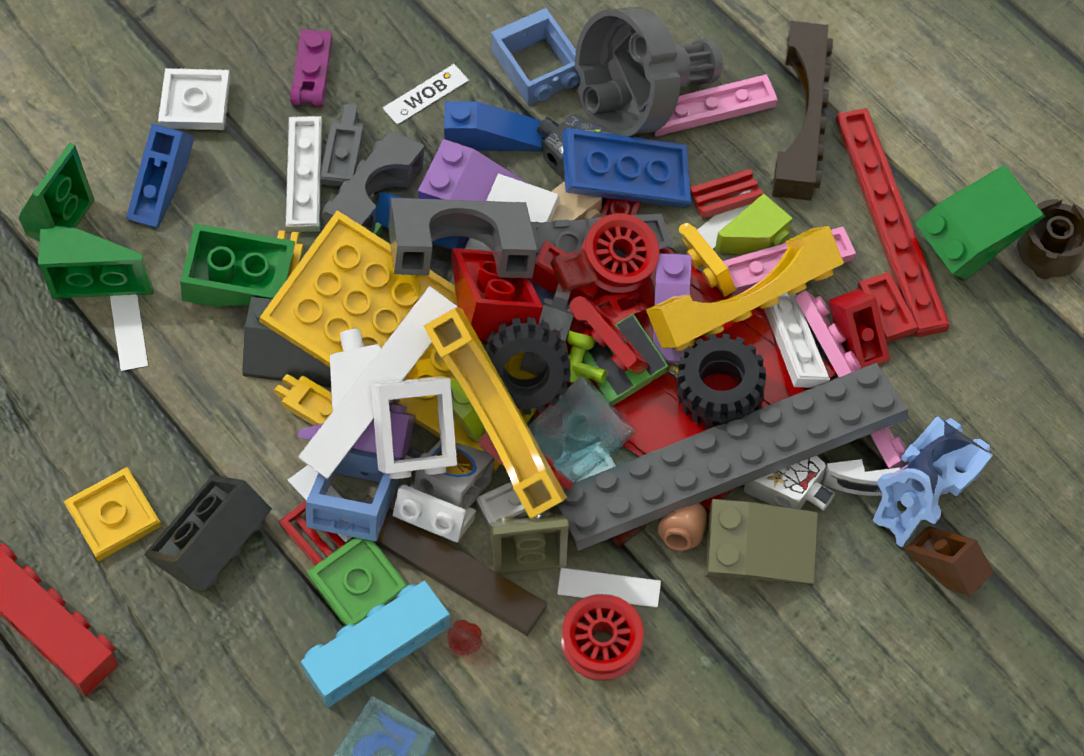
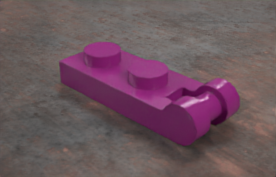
M300 30L293 86L290 92L291 105L301 106L303 102L313 103V106H324L333 40L332 31Z

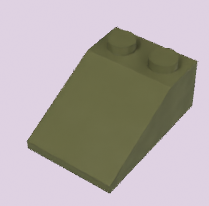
M712 499L709 509L705 576L814 584L818 512L753 502Z
M542 512L531 519H517L513 516L499 518L496 522H489L494 571L498 574L506 575L566 567L568 519L562 514L553 515L549 512Z

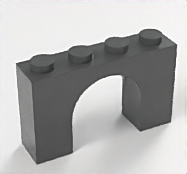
M391 198L388 229L394 274L429 275L432 242L448 236H463L478 240L491 249L494 254L498 277L533 278L537 248L526 202Z

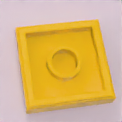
M128 467L64 501L98 562L162 527Z

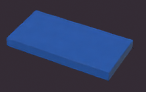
M566 128L563 131L566 193L687 208L691 205L687 145Z

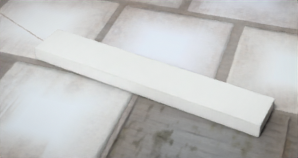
M429 286L298 458L328 480L374 420L371 384L404 380L432 344L423 325L458 307Z

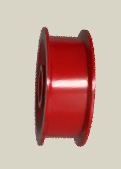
M611 214L599 219L589 230L580 251L581 265L586 276L599 288L612 293H628L641 287L655 269L659 259V244L652 229L639 218L628 214ZM613 249L624 252L626 258L617 256Z
M595 594L581 599L571 607L563 622L562 649L567 662L576 672L593 680H612L626 674L638 661L643 642V625L637 611L627 601L614 595ZM598 632H605L612 639L602 643L596 641L593 635ZM590 652H592L591 657L587 656ZM609 654L613 656V659L609 660ZM598 656H602L603 660H597Z

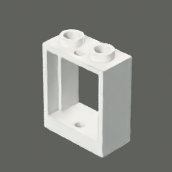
M440 376L371 384L379 471L389 474L391 479L411 477V471L424 469L425 474L446 473V467L457 466L450 378ZM437 395L442 455L394 461L389 400Z

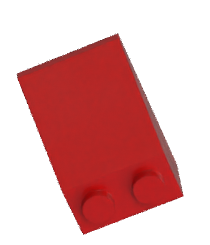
M452 248L451 259L457 307L463 309L480 341L488 340V336L492 331L498 333L499 325L506 322L508 327L513 325L512 319L520 318V323H527V317L535 318L536 324H539L543 306L529 278L498 277L492 251Z

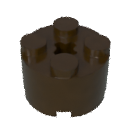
M1058 199L1046 200L1037 204L1045 217L1021 235L1017 241L1021 259L1034 271L1037 277L1049 279L1051 277L1066 276L1074 272L1081 265L1084 259V209L1080 206L1062 204L1063 200Z

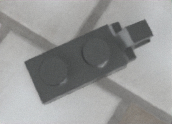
M345 104L342 120H334V123L330 125L320 174L321 185L341 187L345 180L349 181L356 172L364 136L363 123H358V105Z
M559 282L553 300L544 299L538 325L541 324L542 320L549 323L550 330L556 329L561 335V340L566 341L574 316L571 313L572 311L569 310L570 306L566 305L572 286ZM525 352L520 370L539 375L545 369L547 362L536 353Z

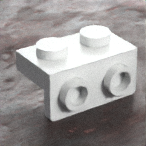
M412 484L410 487L402 485L398 489L392 516L458 543L473 523L476 510L470 507L467 510L416 490Z

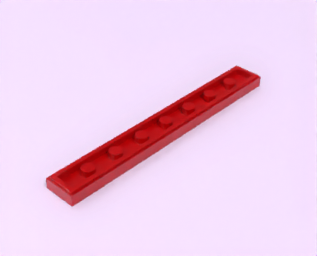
M868 108L838 113L835 121L893 278L918 326L915 337L948 331L950 327L949 321Z

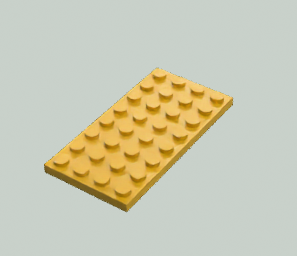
M337 210L262 313L259 322L330 367V355L343 352L339 335L341 332L360 329L364 347L379 344L382 348L429 286L457 306L455 285L431 270L429 275L394 274L391 245ZM488 340L480 341L483 346L484 343L488 344ZM432 343L404 380L442 376L450 378L451 382L455 376ZM525 352L515 354L506 362V371L515 378L532 379L538 376L520 370ZM437 395L401 398L400 402L393 403L406 406V413L416 415L415 423L441 439ZM537 408L531 409L532 414L524 415V409H518L526 424ZM453 419L455 442L484 451ZM496 459L494 460V474L500 466Z

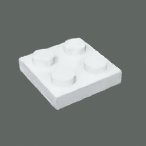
M165 69L158 118L159 125L171 129L224 130L230 86L229 70Z

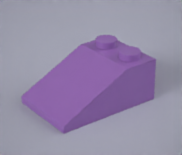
M443 139L418 189L419 199L486 201L498 174L524 183L527 182L475 149Z

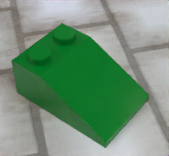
M69 142L34 190L28 202L21 209L18 218L25 235L37 241H40V229H52L56 226L76 228L95 201L74 144Z
M1003 165L941 201L915 224L950 272L967 280L1045 217V215L1008 167Z
M195 223L180 280L182 301L222 307L250 305L251 297L273 299L288 279L295 241Z
M56 226L52 229H40L38 266L52 299L153 294L154 288L141 253L77 228Z

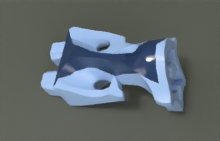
M937 416L902 455L901 459L910 463L895 473L882 475L877 481L882 492V500L873 518V522L879 526L889 528L895 534L896 544L900 547L906 544L922 520H927L932 524L939 520L941 509L938 505V499L942 494L950 492L958 496L973 481H977L993 456L989 452L990 445L981 439L971 440L962 433L961 425L952 418L944 421ZM901 500V503L907 507L906 511L898 510V501Z

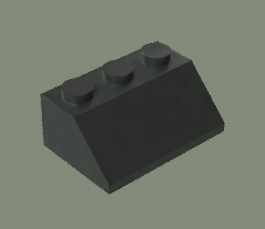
M251 297L244 329L243 376L282 381L284 376L288 374L297 380L304 376L318 385L331 387L330 367L259 322L260 316L273 299Z
M212 475L147 550L144 556L187 587L204 591L216 583L220 577V571L228 561L233 560L240 554L243 549V543L248 537L264 525L265 517L272 508L245 480Z

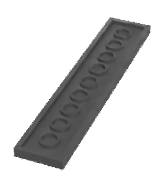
M874 363L758 409L749 416L742 417V420L737 419L729 421L728 424L718 425L577 481L569 490L562 488L567 498L556 505L560 513L568 519L569 533L579 551L669 515L678 509L689 507L909 419L908 409L878 364Z

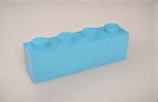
M425 580L417 586L411 584L398 594L397 599L386 606L385 604H380L373 608L367 614V618L357 625L349 624L342 628L336 634V638L326 645L319 644L311 648L305 654V658L300 661L303 672L327 708H329L451 627L450 614Z

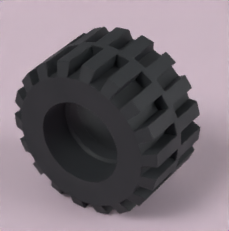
M527 317V323H520V318L512 319L513 325L508 327L506 322L499 325L498 333L492 331L488 336V344L484 343L483 347L517 408L524 409V415L532 414L531 409L538 408L540 413L546 410V403L549 402L554 406L559 402L558 394L564 395L567 390L566 382H570L571 365L565 340H561V335L556 329L550 330L549 323L542 320L541 324L537 325L535 318ZM521 352L536 353L547 362L543 372L532 379L513 377L506 371L505 364L512 356Z
M715 334L708 335V340L705 342L701 338L694 341V348L688 346L684 351V358H680L677 371L678 401L682 403V410L686 415L692 413L691 420L697 425L700 421L705 422L704 428L711 429L713 425L718 426L728 424L729 421L742 420V417L749 416L752 412L761 408L764 398L766 367H763L764 360L761 354L756 355V348L752 344L744 345L745 339L737 337L736 340L730 339V334H723V338H716ZM722 373L734 377L740 384L728 391H717L706 386L703 380L710 375Z

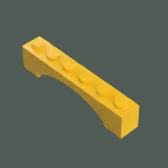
M830 227L811 228L785 241L788 248L769 274L757 284L736 296L718 302L701 303L692 301L690 295H679L647 309V314L661 348H675L676 351L687 349L688 346L694 345L695 338L703 334L705 337L717 334L724 330L723 324L731 320L733 323L749 318L752 316L750 310L758 306L764 309L775 305L780 301L778 296L786 292L788 295L798 293L807 288L806 282L812 279L820 281L834 274L832 269L844 264Z
M453 308L423 325L438 354L443 358L483 423L513 484V489L529 518L531 519L565 500L567 496L463 309Z

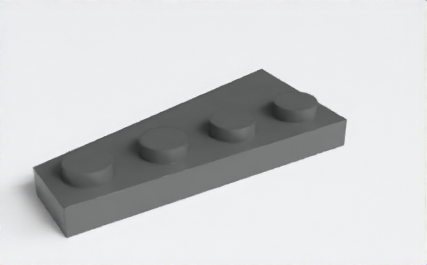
M662 213L632 215L645 222L652 229L658 240L659 250L672 246ZM602 217L583 220L568 219L555 220L553 222H531L537 248L536 255L543 243L547 241L581 261L580 251L582 244L591 227ZM613 249L617 256L626 258L624 252Z

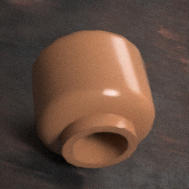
M700 503L678 509L660 518L658 534L665 544L674 550L684 551L698 546L703 539L708 523V513Z

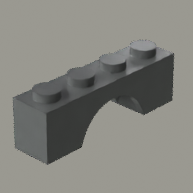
M390 130L382 141L378 140L375 143L372 153L367 160H362L358 164L353 177L349 181L345 180L335 199L326 203L321 215L322 219H324V228L338 210L373 232L376 222V205L369 197L376 191L388 187L408 188L423 169L425 145Z

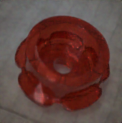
M458 620L454 622L453 628L448 630V645L456 654L469 655L480 649L482 645V639H480L482 631L475 623H468L467 620ZM463 634H467L469 638L466 639L463 637Z

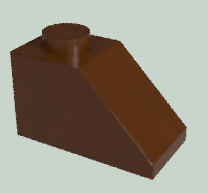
M931 526L926 527L905 548L907 554L945 588L971 596L980 589L982 584L994 573L977 540Z

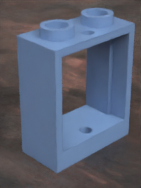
M547 8L491 32V52L527 105L537 101H544L552 94L565 88H573L581 82L580 74L575 69L576 49ZM546 39L564 66L529 81L511 54Z
M352 448L328 480L318 473L306 500V527L377 541L399 485V479H391L389 474L378 470L377 453ZM394 457V461L400 460V458ZM335 473L380 482L372 504L326 495Z

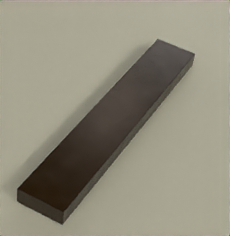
M367 495L362 502L372 504L374 498ZM389 508L377 541H374L378 546L524 635H529L546 610L547 602L429 531L392 516L394 510Z

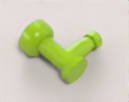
M569 331L567 341L572 346L569 355L571 365L570 382L580 384L582 377L604 383L607 378V370L597 369L582 363L585 350L593 348L595 339L591 336Z

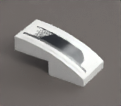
M862 459L828 463L823 476V483L828 487L846 493L882 496V492L877 484L878 479L884 474L897 472L900 470V467L865 472Z

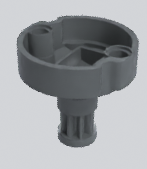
M637 6L602 10L593 15L585 24L579 36L575 54V69L580 74L581 80L578 94L588 117L593 123L616 135L629 137L650 134L661 129L669 121L675 110L682 86L690 82H697L698 84L713 83L718 80L723 68L722 54L715 42L710 39H702L685 46L674 43L663 21L652 11Z

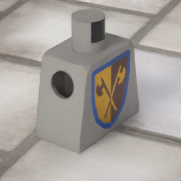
M441 440L428 453L415 447L410 448L405 459L442 455ZM455 442L457 466L446 467V473L425 474L424 469L415 470L414 489L467 510L492 482L495 458L488 452Z

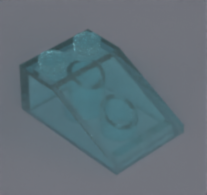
M582 376L566 390L564 395L558 397L559 402L554 406L550 405L528 426L540 450L555 462L554 466L573 483L583 478L613 455L637 432L590 380Z

